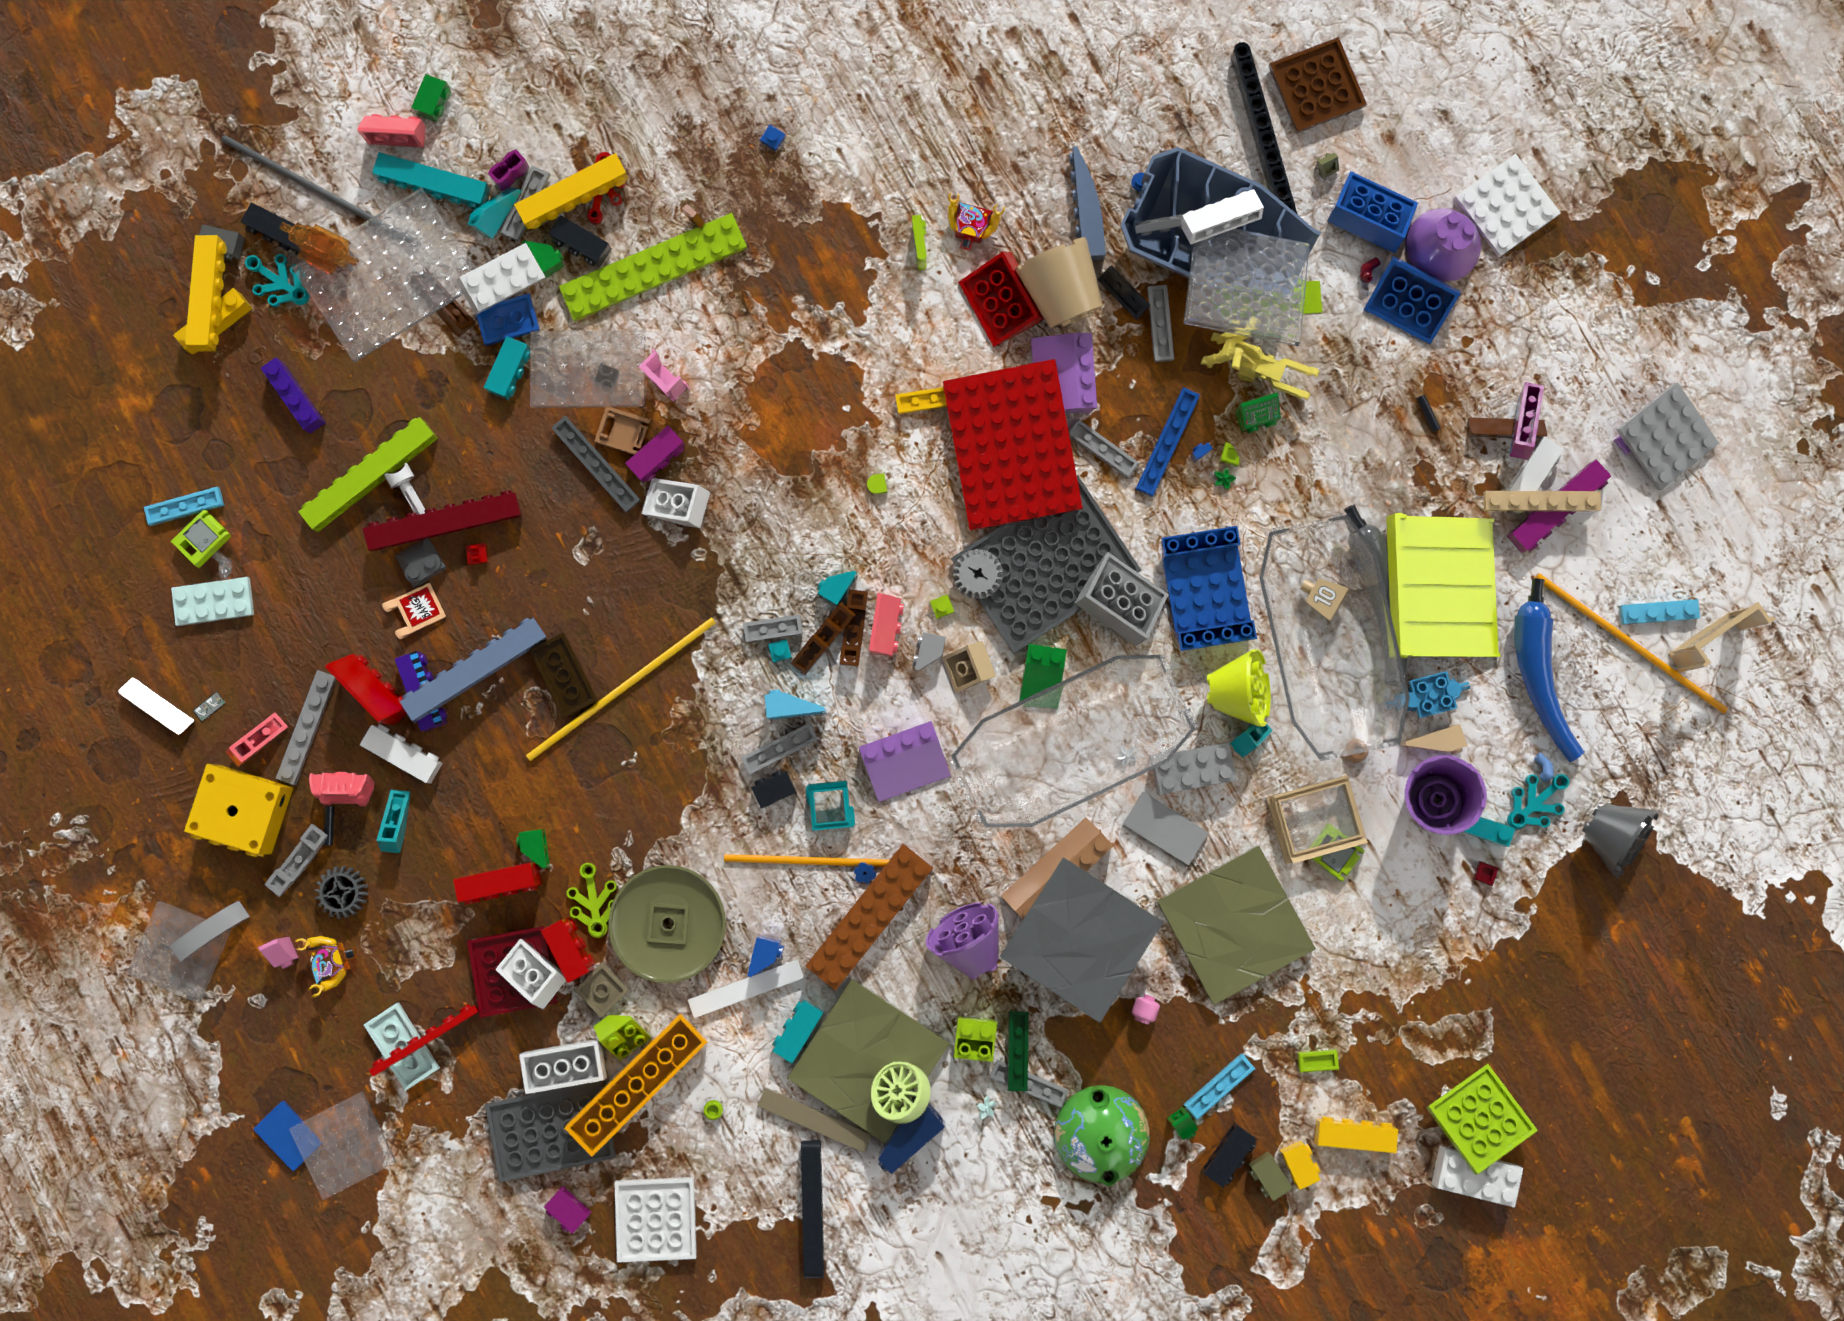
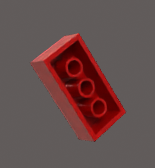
M535 862L453 879L457 902H464V905L481 902L480 898H483V901L500 898L499 894L501 893L503 897L519 894V889L522 890V893L537 890V886L542 885L539 865Z

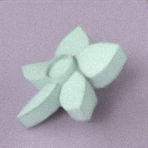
M986 1096L984 1104L979 1103L977 1105V1108L980 1110L979 1118L982 1120L987 1115L993 1117L994 1112L992 1108L997 1102H990L989 1097Z

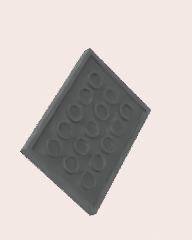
M602 1081L486 1103L485 1107L499 1182L616 1158L613 1136L591 1156L564 1129L566 1124L603 1089Z

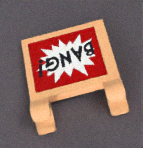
M430 583L382 604L386 612H390L398 607L407 624V627L395 631L399 639H403L424 627L446 618Z

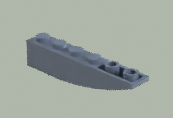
M1073 146L1072 153H1069V164H1073V171L1070 172L1071 183L1075 185V189L1072 190V199L1076 201L1077 208H1074V219H1078V226L1075 228L1076 238L1086 237L1092 261L1104 260L1106 250L1099 198L1088 167L1078 147Z

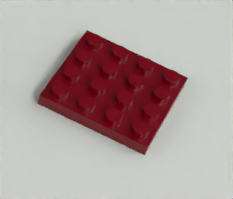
M545 926L467 940L480 1018L538 1007L530 1003L495 969L520 939L524 940L551 962L549 946L541 930L546 928ZM557 993L547 1005L558 1003Z

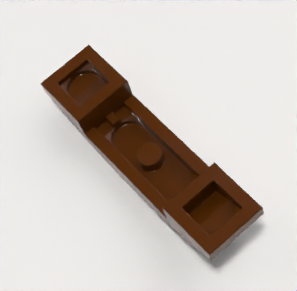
M849 589L847 607L856 615L844 629L839 665L859 667L868 591Z

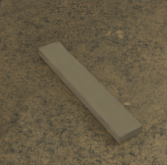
M765 1087L757 1105L863 1153L866 1152L872 1138V1134L767 1087Z

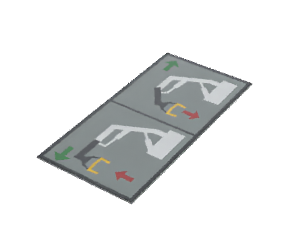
M215 692L193 711L202 722L226 702L218 692Z

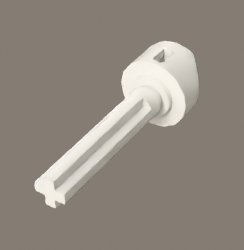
M407 463L397 473L384 474L391 488L400 487L414 513L416 512L417 515L425 513L423 504L409 483L414 478V474Z

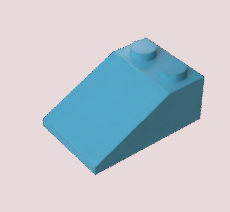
M770 690L769 694L764 695L766 715L769 720L827 713L826 708L784 692L782 693L780 690Z

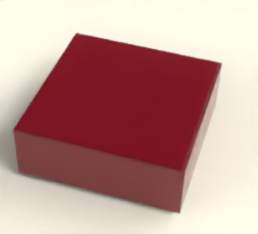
M1479 861L1473 879L1493 886L1499 868Z

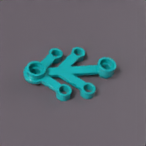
M277 254L275 256L279 276L264 267L262 261L257 256L250 255L245 259V266L250 271H258L274 282L265 285H254L252 291L256 296L262 297L267 292L278 290L289 292V294L280 296L270 295L268 303L272 307H278L281 303L291 301L297 305H304L309 301L310 293L302 285L301 275L303 274V269L298 264H293L290 267V272L294 278V286L289 284L286 270L288 259L285 255ZM283 257L284 261L279 263V259ZM257 262V266L253 268V263ZM295 268H299L298 273H294ZM258 288H262L260 293H257ZM303 293V297L298 299V295ZM277 298V302L272 304V300Z
M1535 774L1527 775L1525 778V782L1528 785L1527 806L1522 809L1524 789L1514 787L1511 790V795L1514 797L1513 811L1507 816L1508 825L1515 829H1522L1526 824L1546 828L1550 825V819L1547 816H1540L1539 818L1527 816L1533 811L1551 812L1555 815L1563 814L1565 808L1562 804L1547 805L1542 803L1556 790H1563L1569 786V778L1564 774L1555 775L1552 778V784L1537 797L1536 788L1539 778ZM1531 776L1535 779L1533 784L1529 781ZM1558 778L1562 781L1560 786L1556 783ZM1516 789H1519L1521 792L1519 796L1515 794ZM1556 806H1559L1561 809L1559 813L1555 811ZM1515 816H1517V817L1519 818V822H1518V823H1515V822H1514V817H1515ZM1543 818L1546 819L1545 825L1541 824Z

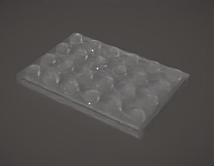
M531 331V408L645 407V373L639 368L645 361V331Z

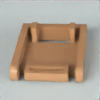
M606 406L594 442L635 455L638 451H635L634 448L641 449L648 429L642 423L649 424L650 420ZM608 418L615 420L610 436L603 434Z

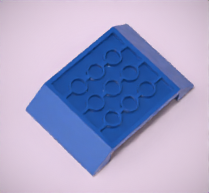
M1237 526L1161 538L1162 562L1167 592L1169 594L1174 632L1180 651L1257 639L1254 620H1251L1238 549V546L1241 544Z

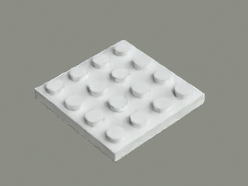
M1516 154L1454 198L1498 258L1560 214V211Z
M694 1177L615 1181L617 1262L697 1258Z

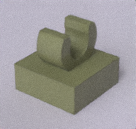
M1335 152L1332 154L1325 153V157L1322 159L1316 158L1319 175L1323 179L1339 171V159Z

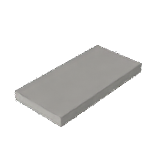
M1145 792L1141 793L1123 822L1124 826L1188 866L1209 834Z

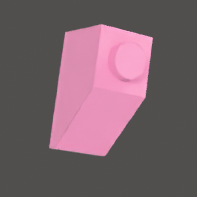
M290 937L275 939L258 947L273 967L281 966L282 969L293 965V960L298 958Z

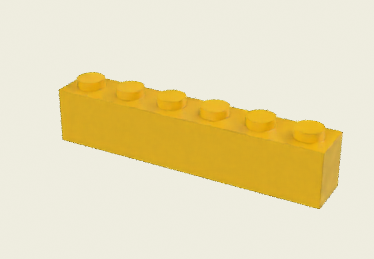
M615 153L514 205L528 230L536 229L541 226V223L556 219L560 213L564 211L569 212L576 205L587 203L592 200V197L598 194L603 195L614 186L623 185L629 178Z
M195 235L185 345L192 351H216V345L219 342L217 332L218 326H220L219 310L222 307L221 290L224 287L222 276L225 271L224 254L227 252V246L218 235Z

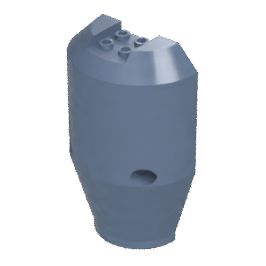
M1180 147L1152 156L1141 182L1143 187L1139 198H1137L1133 209L1128 208L1120 225L1129 252L1212 290L1277 298L1289 302L1300 272L1321 232L1310 226L1262 184ZM1253 189L1264 207L1262 219L1194 244L1189 243L1183 229H1179V226L1172 227L1167 232L1155 230L1152 231V234L1143 236L1141 233L1136 234L1135 229L1136 222L1186 214L1189 211L1201 209L1208 204L1212 205L1225 198H1231Z

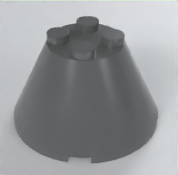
M1609 804L1598 805L1592 813L1594 818L1591 823L1587 822L1582 832L1585 833V838L1613 877L1618 879L1625 872L1622 868L1624 869L1627 864L1630 866L1654 828L1652 826L1653 819L1658 820V811Z

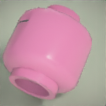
M1144 994V997H1137L1135 999L1131 1012L1135 1016L1134 1020L1148 1025L1156 1020L1160 1005L1155 1002V997Z

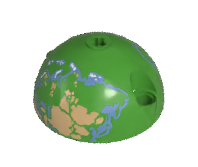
M1098 1085L1080 1090L1063 1104L1062 1109H1060L1054 1127V1142L1059 1157L1072 1173L1087 1181L1103 1183L1106 1186L1114 1185L1117 1181L1132 1174L1140 1166L1148 1150L1150 1135L1147 1117L1139 1103L1131 1095L1118 1088ZM1097 1091L1103 1094L1102 1099L1099 1101H1095L1092 1098L1093 1094ZM1104 1136H1107L1108 1139H1110L1107 1141L1106 1145H1104V1143L1101 1142L1102 1140H1104ZM1104 1172H1113L1112 1178L1108 1180L1103 1179Z

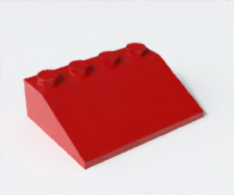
M1002 251L958 282L993 347L1006 342L1044 320V317L1015 270L1019 265L1012 252Z
M351 654L324 666L378 723L396 725L407 714L399 702L403 700L402 696H398L394 692L396 689L389 682L385 683L381 679L382 674L374 668L372 670L368 665L370 662L362 654L360 656Z

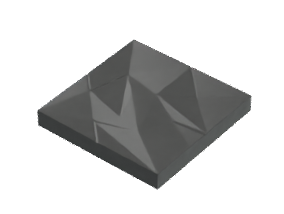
M1063 857L999 957L1100 1023L1162 926L1163 921Z

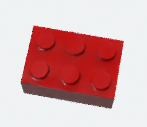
M569 917L561 919L541 930L567 983L593 971L596 964L592 955H588L585 950L587 946L582 937L579 938L576 932L578 930L576 923L573 919L570 920Z

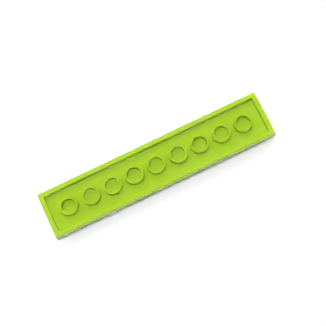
M730 213L706 223L701 228H694L562 284L559 288L575 322L747 249V246L733 214Z

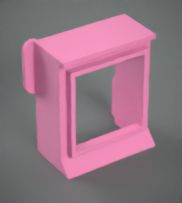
M652 349L653 353L639 368L674 402L686 389L690 390L685 381H682L680 376L675 377L661 364L659 354Z

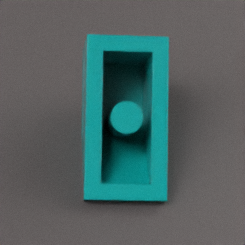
M850 571L829 576L826 580L822 579L817 587V590H819L818 596L837 607L856 579L857 572Z
M1250 724L1234 738L1230 745L1243 758L1257 748L1273 730L1268 724L1263 727Z

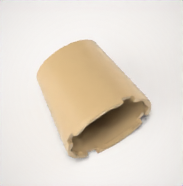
M1086 237L1073 240V245L1065 247V244L1054 247L1023 262L1024 267L1019 265L1015 268L1050 329L1058 326L1067 327L1076 323V319L1088 318L1094 315L1093 311L1103 307Z

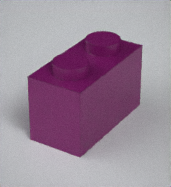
M564 1186L544 1206L546 1214L552 1219L556 1218L561 1223V1228L566 1232L570 1231L572 1234L592 1213Z

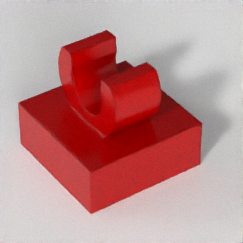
M485 543L466 545L468 565L489 563L487 545Z

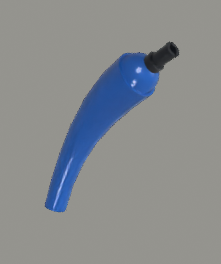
M1532 578L1531 594L1528 595V602L1519 608L1517 615H1514V644L1518 666L1529 698L1542 723L1566 759L1572 762L1582 756L1585 751L1571 732L1561 711L1555 691L1552 669L1554 619H1551V612L1547 605L1544 604V597H1542L1545 580Z

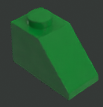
M526 240L522 242V244L526 243L545 278H548L564 267L562 263L564 257L558 249L554 251L551 245Z
M545 829L518 832L519 837L516 838V842L521 852L540 867L549 868L550 862Z
M1183 1107L1167 1117L1182 1140L1193 1138L1197 1134L1196 1131L1199 1130Z

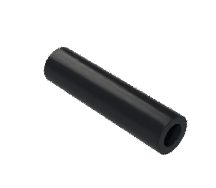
M1425 394L1416 398L1432 433L1440 430L1441 427Z
M325 806L323 832L328 836L323 845H333L335 806Z

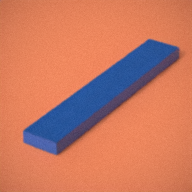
M1185 387L1182 388L1135 490L1153 497L1200 394Z

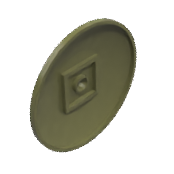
M675 865L655 866L633 876L617 893L609 914V936L618 958L636 975L659 983L683 981L704 970L718 954L726 930L724 906L715 888L695 871ZM666 918H671L674 922L671 929H667L663 925V921Z

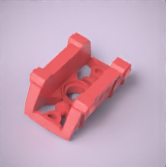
M335 772L334 774L322 773V775L311 773L309 776L311 792L316 798H319L324 806H330L331 804H358L359 806H366L374 790V781L368 774L356 775V773Z

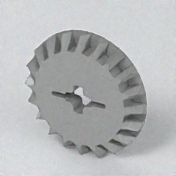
M975 549L967 551L959 557L953 569V579L957 589L965 596L973 599H983L994 594L1000 587L1003 578L1001 563L991 552ZM981 569L983 577L974 578L975 574L972 570L978 571Z

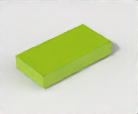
M1336 1049L1297 1052L1300 1073L1339 1070L1338 1052Z

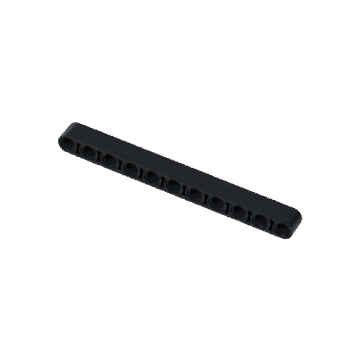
M1239 42L1233 49L1231 61L1267 188L1298 215L1251 48L1247 43ZM1237 52H1243L1245 56H1239ZM1242 69H1247L1250 73L1246 74L1242 72ZM1251 86L1255 91H1249L1247 87ZM1252 104H1257L1260 108L1255 109L1252 107ZM1261 121L1264 123L1265 126L1261 127L1257 124V122ZM1262 139H1267L1270 144H1264ZM1267 157H1273L1275 162L1268 161ZM1272 174L1278 175L1280 179L1275 180ZM1277 192H1282L1285 197H1279Z

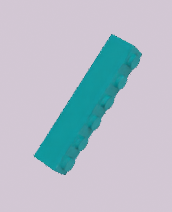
M378 152L372 174L379 183L385 185L392 183L397 188L406 190V188L413 189V192L420 195L427 193L438 200L445 198L456 205H460V203L466 204L468 208L473 210L487 202L491 190L487 182Z

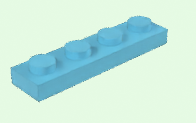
M1698 599L1621 605V625L1699 619Z

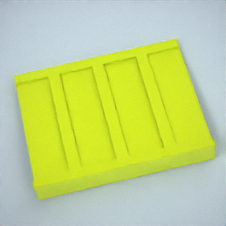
M1402 513L1386 516L1392 657H1501L1498 648L1493 541L1494 519L1407 516Z

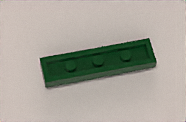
M1009 1011L1007 1091L1028 1092L1029 1012Z

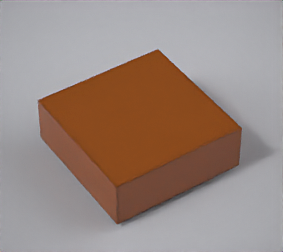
M686 204L682 208L687 218L697 227L701 228L705 225L700 215L689 205Z

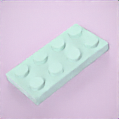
M249 577L171 588L176 626L254 615Z
M399 1002L364 1024L385 1060L390 1057L389 1053L398 1047L402 1050L408 1046L407 1042L416 1036L419 1039L421 1038ZM426 1045L390 1067L405 1091L440 1069Z

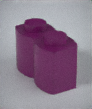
M515 149L507 153L502 162L493 165L488 175L501 191H504L513 185L515 179L525 175L530 166L519 151Z

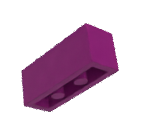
M666 426L625 464L642 483L645 481L649 482L655 477L656 471L660 468L664 469L670 463L669 460L673 456L677 457L684 451L683 447H685V444L669 426Z

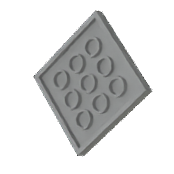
M1673 383L1616 429L1657 490H1662L1719 444L1679 383Z

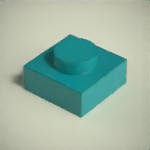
M787 639L768 644L773 663L792 658Z

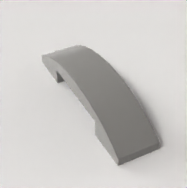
M311 824L300 838L301 841L282 866L274 871L264 885L280 897L307 868L328 835L314 824Z
M237 901L190 930L170 945L179 961L183 962L198 952L200 948L230 928L236 927L250 916L241 902Z

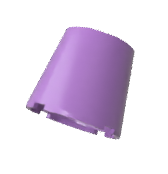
M1439 755L1424 760L1414 768L1405 785V802L1409 815L1418 825L1436 834L1453 835L1469 829L1479 820L1486 806L1487 792L1483 778L1474 766L1459 759V757ZM1435 796L1441 799L1438 805L1433 802Z

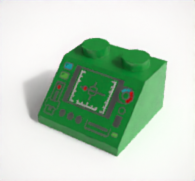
M1278 393L1247 401L1238 406L1235 410V415L1241 433L1247 432L1251 434L1257 432L1260 427L1271 428L1277 425L1276 422L1281 419Z

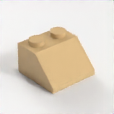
M983 641L967 645L942 657L955 693L996 677Z

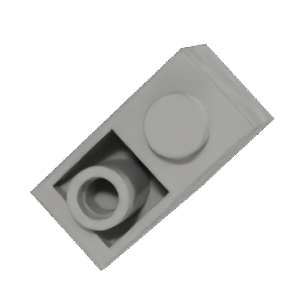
M923 632V636L918 637L916 647L920 648L919 654L914 655L912 666H916L915 671H921L942 657L946 637Z

